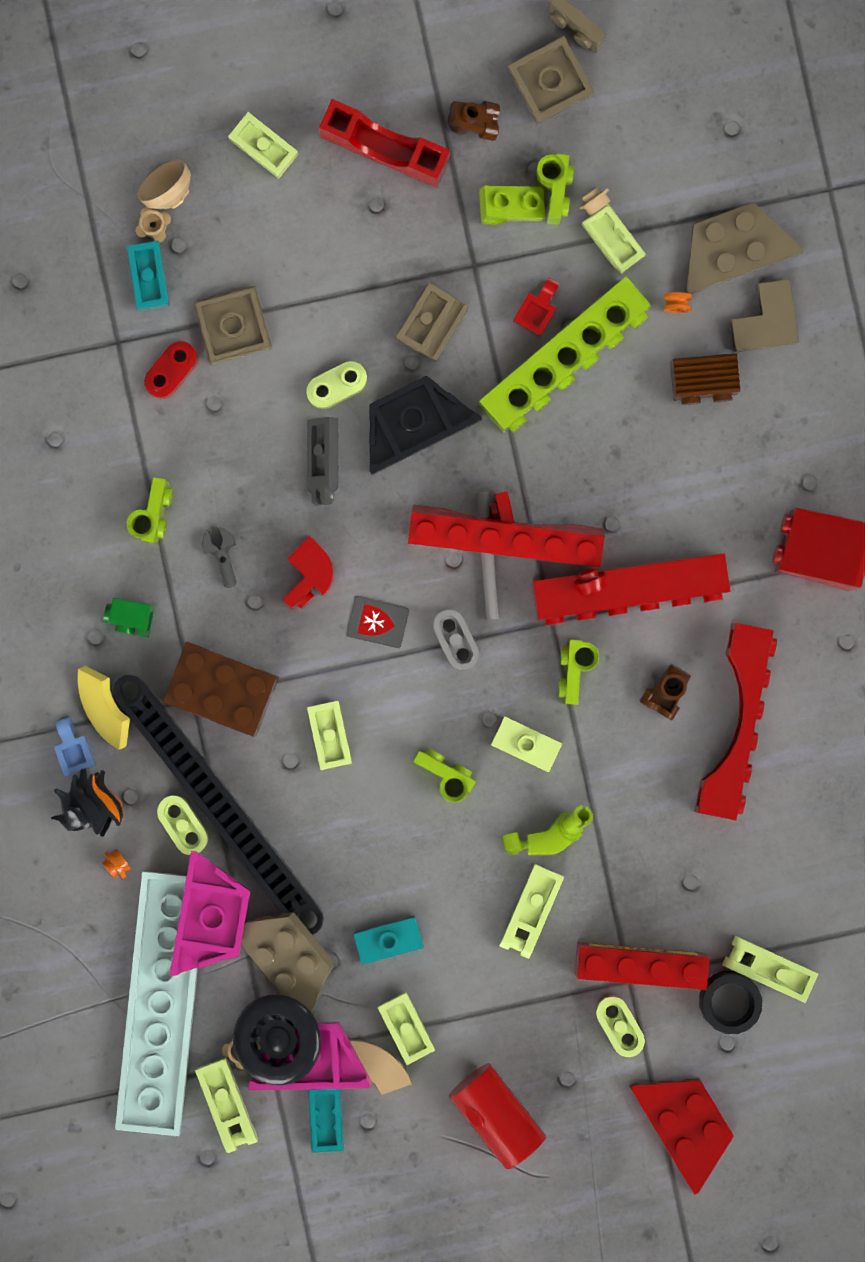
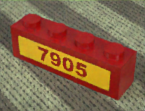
M577 942L575 976L577 979L707 990L710 958L701 952Z

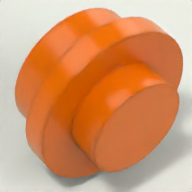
M117 849L111 853L105 852L103 855L106 860L102 865L112 878L118 875L123 880L126 877L125 873L131 870L130 866Z

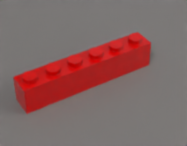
M725 553L600 571L605 572L606 579L604 582L606 587L589 595H581L580 589L575 588L574 582L579 579L578 575L532 582L537 620L545 619V625L564 623V616L576 615L577 621L596 618L595 612L608 610L609 616L627 614V607L640 606L641 612L660 609L659 603L668 601L672 602V607L690 605L691 598L703 597L704 602L723 600V593L731 592Z

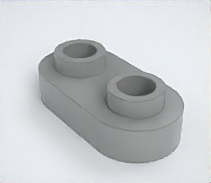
M447 609L441 611L434 619L433 630L448 662L457 670L471 669L478 661L479 650L464 618L455 610ZM452 620L455 623V629L451 632L445 631L443 629L444 621ZM461 648L469 652V657L465 661L459 660L456 655L457 651Z

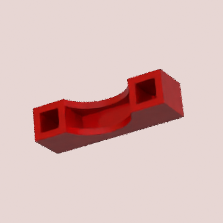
M331 99L319 126L322 139L435 188L438 187L450 160L449 149L421 137L412 138L390 131L370 120L361 111L334 99Z

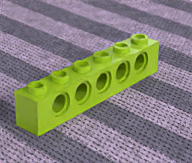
M624 277L479 401V406L503 434L508 429L514 433L527 421L524 416L533 408L538 412L552 400L548 395L555 389L559 388L563 391L576 380L573 376L575 372L581 367L587 371L600 359L597 354L606 346L611 350L625 338L621 333L628 327L632 326L635 330L649 318L646 312L651 307V304L628 277ZM612 309L619 310L623 315V322L619 324L611 323L607 319V312ZM586 330L595 331L599 335V342L594 345L587 344L582 338V333ZM564 350L572 352L575 356V362L572 365L561 364L558 360V353ZM538 371H545L550 375L551 382L547 386H539L535 383L533 375ZM515 391L522 392L527 398V403L522 407H515L510 403L509 395Z

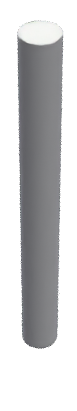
M489 492L476 493L478 517L491 519ZM481 553L486 620L499 619L494 554Z

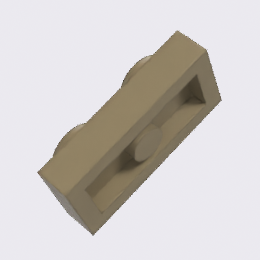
M568 0L550 1L548 9L550 19L561 29L566 27L574 34L575 41L586 50L590 48L596 53L604 44L606 33Z

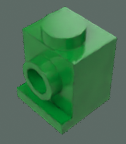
M113 598L112 604L107 603L105 607L103 622L115 624V631L134 635L136 628L139 629L138 636L149 637L155 606Z

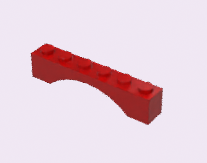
M413 504L408 544L601 567L605 534L604 529L600 527L576 524L557 525L509 522L473 516L446 508Z
M740 623L731 624L725 655L733 669L738 685L740 703L738 724L733 740L723 758L712 771L700 780L694 810L697 813L735 821L738 814H743L746 796L742 795L744 782L749 783L752 772V764H748L750 751H755L758 742V733L754 732L756 719L761 720L764 712L765 702L760 700L762 689H767L771 676V670L766 669L768 658L774 656L777 646V638H773L774 630Z

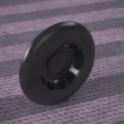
M273 994L260 997L244 1008L235 1024L233 1044L238 1061L253 1078L270 1085H288L305 1077L316 1064L321 1049V1034L315 1017L304 1004L289 996ZM266 1017L269 1022L265 1023L262 1019ZM257 1028L261 1029L260 1035L256 1034ZM257 1041L260 1042V1045H261V1049H260V1050L258 1049V1046H257V1043H256ZM263 1053L270 1056L269 1060L263 1056ZM290 1054H293L294 1057L292 1061L289 1059ZM276 1059H282V1062L276 1063Z

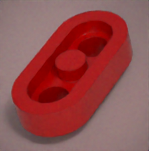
M185 341L174 342L146 373L144 384L147 391L153 397L158 399L169 398L186 380L198 362V355L194 347ZM181 351L185 352L186 359L183 362H177L175 355ZM159 376L166 378V383L162 387L155 385V379Z

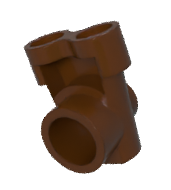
M453 101L450 105L448 125L457 134H465L471 131L478 133L481 139L495 141L499 133L497 120L500 113V105L488 101H483L482 104Z
M670 664L654 687L646 689L640 702L664 717L673 720L680 709L677 704L686 692L687 683L691 675L674 664ZM669 678H677L678 684L676 686L669 687L666 684Z

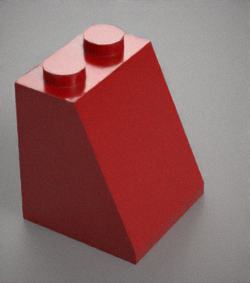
M801 508L792 509L790 514L785 513L780 532L785 533L782 545H776L772 558V563L776 564L775 572L845 591L861 589L865 575V522Z

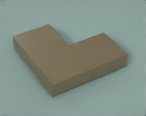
M790 279L758 283L757 290L761 315L731 319L730 321L734 352L799 343Z

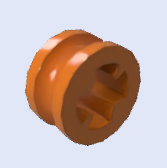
M670 292L663 295V299L667 301V304L663 306L664 312L688 313L692 311V307L688 304L689 300H692V294Z

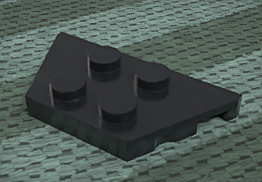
M428 376L369 404V470L371 475L482 421V418Z

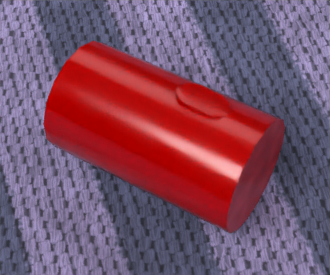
M490 1063L479 1067L468 1075L449 1094V1098L505 1169L513 1168L524 1161L546 1139V1134Z

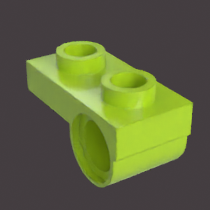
M550 154L544 156L538 163L536 181L540 187L551 191L547 224L560 225L561 217L568 216L570 197H564L566 185H572L574 166L569 165L570 155ZM553 166L559 171L560 175L555 179H548L543 175L542 170L545 167Z
M484 185L479 190L481 223L502 224L508 221H542L545 219L543 187Z
M153 477L147 510H136L127 518L126 526L128 532L145 543L158 545L159 538L164 539L167 520L163 519L165 507H170L173 497V488H169L170 482L166 479ZM141 517H148L151 521L149 531L139 534L135 529L136 521Z
M568 640V646H562L561 665H566L565 678L559 679L558 697H564L563 704L578 705L581 672L594 669L599 662L598 649L591 643L583 642V640ZM587 648L591 651L592 661L588 666H580L576 662L575 654L578 649Z
M427 748L425 753L419 750L413 762L442 777L440 793L445 800L453 803L460 802L467 796L468 792H471L476 783V780L471 778L473 771L458 763L455 764L454 768L442 762L445 756L430 748ZM457 778L462 781L463 791L458 796H450L446 793L445 784L449 779Z

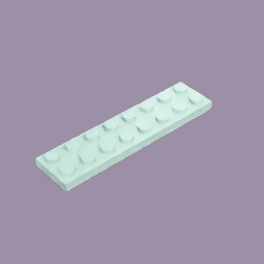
M150 871L142 872L115 1130L180 1136L198 968L182 972L176 976L170 975L187 875Z

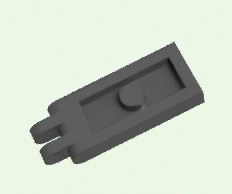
M334 417L307 420V489L312 493V503L315 506L332 504L334 501V491L338 489L339 433L338 418Z

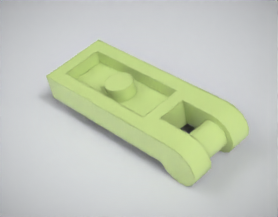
M534 863L508 926L501 938L500 947L507 950L509 948L515 949L520 952V956L527 959L530 958L563 882V875ZM518 928L529 932L526 940L515 936Z
M734 936L731 943L734 947L729 957L725 956L722 963L723 966L806 1003L818 977L817 972L741 937ZM745 951L753 954L749 966L741 963Z
M227 1057L196 1068L195 1072L226 1152H233L237 1150V1146L245 1143L251 1145L258 1142L256 1130L251 1123ZM239 1123L242 1131L232 1134L229 1127Z

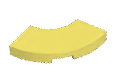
M87 666L79 668V694L91 724L101 737L116 749L120 750L126 747L130 718L117 707L110 691V678Z

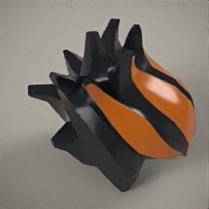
M86 768L80 771L79 779L77 775H73L70 792L54 789V792L60 798L63 814L53 816L51 819L59 821L67 831H80L92 827L96 835L100 834L101 837H104L112 820L116 822V826H120L124 810L122 801L104 783L105 771L101 770L100 773L90 774L88 778Z

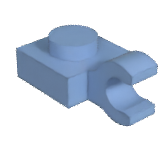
M70 716L56 721L55 725L62 743L53 747L64 777L79 772L81 769L95 766L96 762L87 737L83 735L76 738Z

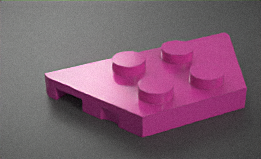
M191 850L170 969L171 976H176L198 967L202 968L214 962L239 956L250 890L203 855Z
M317 1022L321 1034V1049L318 1060L312 1070L299 1081L288 1085H270L253 1078L249 1082L248 1091L370 1088L372 1081L340 1022ZM263 1053V1056L269 1060L270 1056ZM293 1054L289 1055L290 1061L294 1060ZM276 1059V1063L282 1062V1059Z

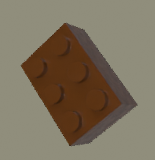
M186 642L163 702L255 737L258 734L279 676L191 642Z

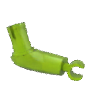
M580 805L572 812L561 813L548 830L527 834V840L522 842L518 832L504 835L502 841L505 851L508 854L514 855L528 849V855H556L582 836L583 828L593 820V813L587 806L582 809L583 805Z

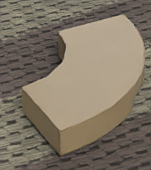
M349 1039L371 1081L377 1086L381 1095L412 1084L407 1070L391 1052L368 1041Z

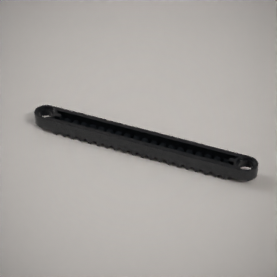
M134 675L120 677L113 687V696L117 703L282 914L294 912L297 917L304 910L313 911L317 916V922L313 927L307 929L312 935L317 933L323 925L324 914L309 891L302 885L291 868L288 867L284 859L270 844L260 828L256 826L252 818L231 794L221 778L217 776L213 768L192 744L189 737L185 735L182 728L178 726L175 719L168 713L167 709L160 703L146 683L140 677ZM126 682H134L139 688L138 696L133 700H127L121 694L122 686Z

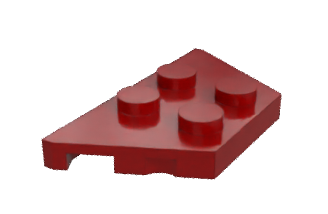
M699 1078L684 1079L678 1082H673L672 1080L659 1081V1083L652 1084L633 1083L630 1085L632 1092L693 1194L696 1195L732 1141L733 1133Z

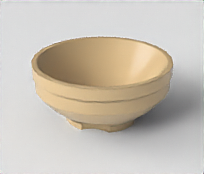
M175 159L157 167L145 178L138 189L137 196L148 208L174 209L182 204L185 197L189 194L191 172L183 160Z

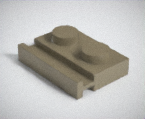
M428 283L396 339L432 359V361L437 362L469 306L456 300V298L433 284Z

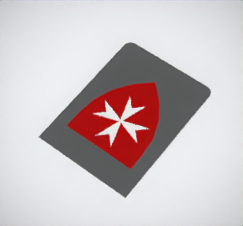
M356 596L346 636L400 648L409 609Z

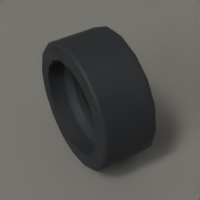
M721 971L708 979L707 990H701L699 994V1007L704 1019L715 1030L724 1034H740L750 1030L758 1022L762 1012V996L758 987L748 977L735 971ZM737 984L747 992L749 1008L741 1019L725 1021L714 1013L712 997L715 991L722 985Z

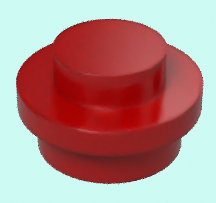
M592 568L579 573V579L574 582L575 588L580 589L581 595H589L606 587L604 582L606 575L605 572H598L596 568Z

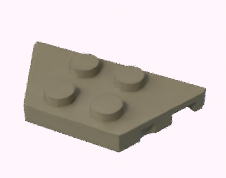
M754 202L695 223L692 227L691 252L689 254V270L685 292L694 294L801 255L803 249Z
M294 912L279 914L277 917L262 916L252 921H245L241 946L281 995L300 1001L314 1015L315 1005L318 998L322 995L325 980L330 975L334 961Z

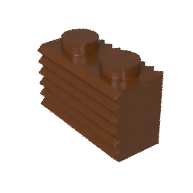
M737 353L672 359L670 369L673 401L681 400L682 405L700 404L702 398L713 397L715 403L732 401L733 396L740 392Z

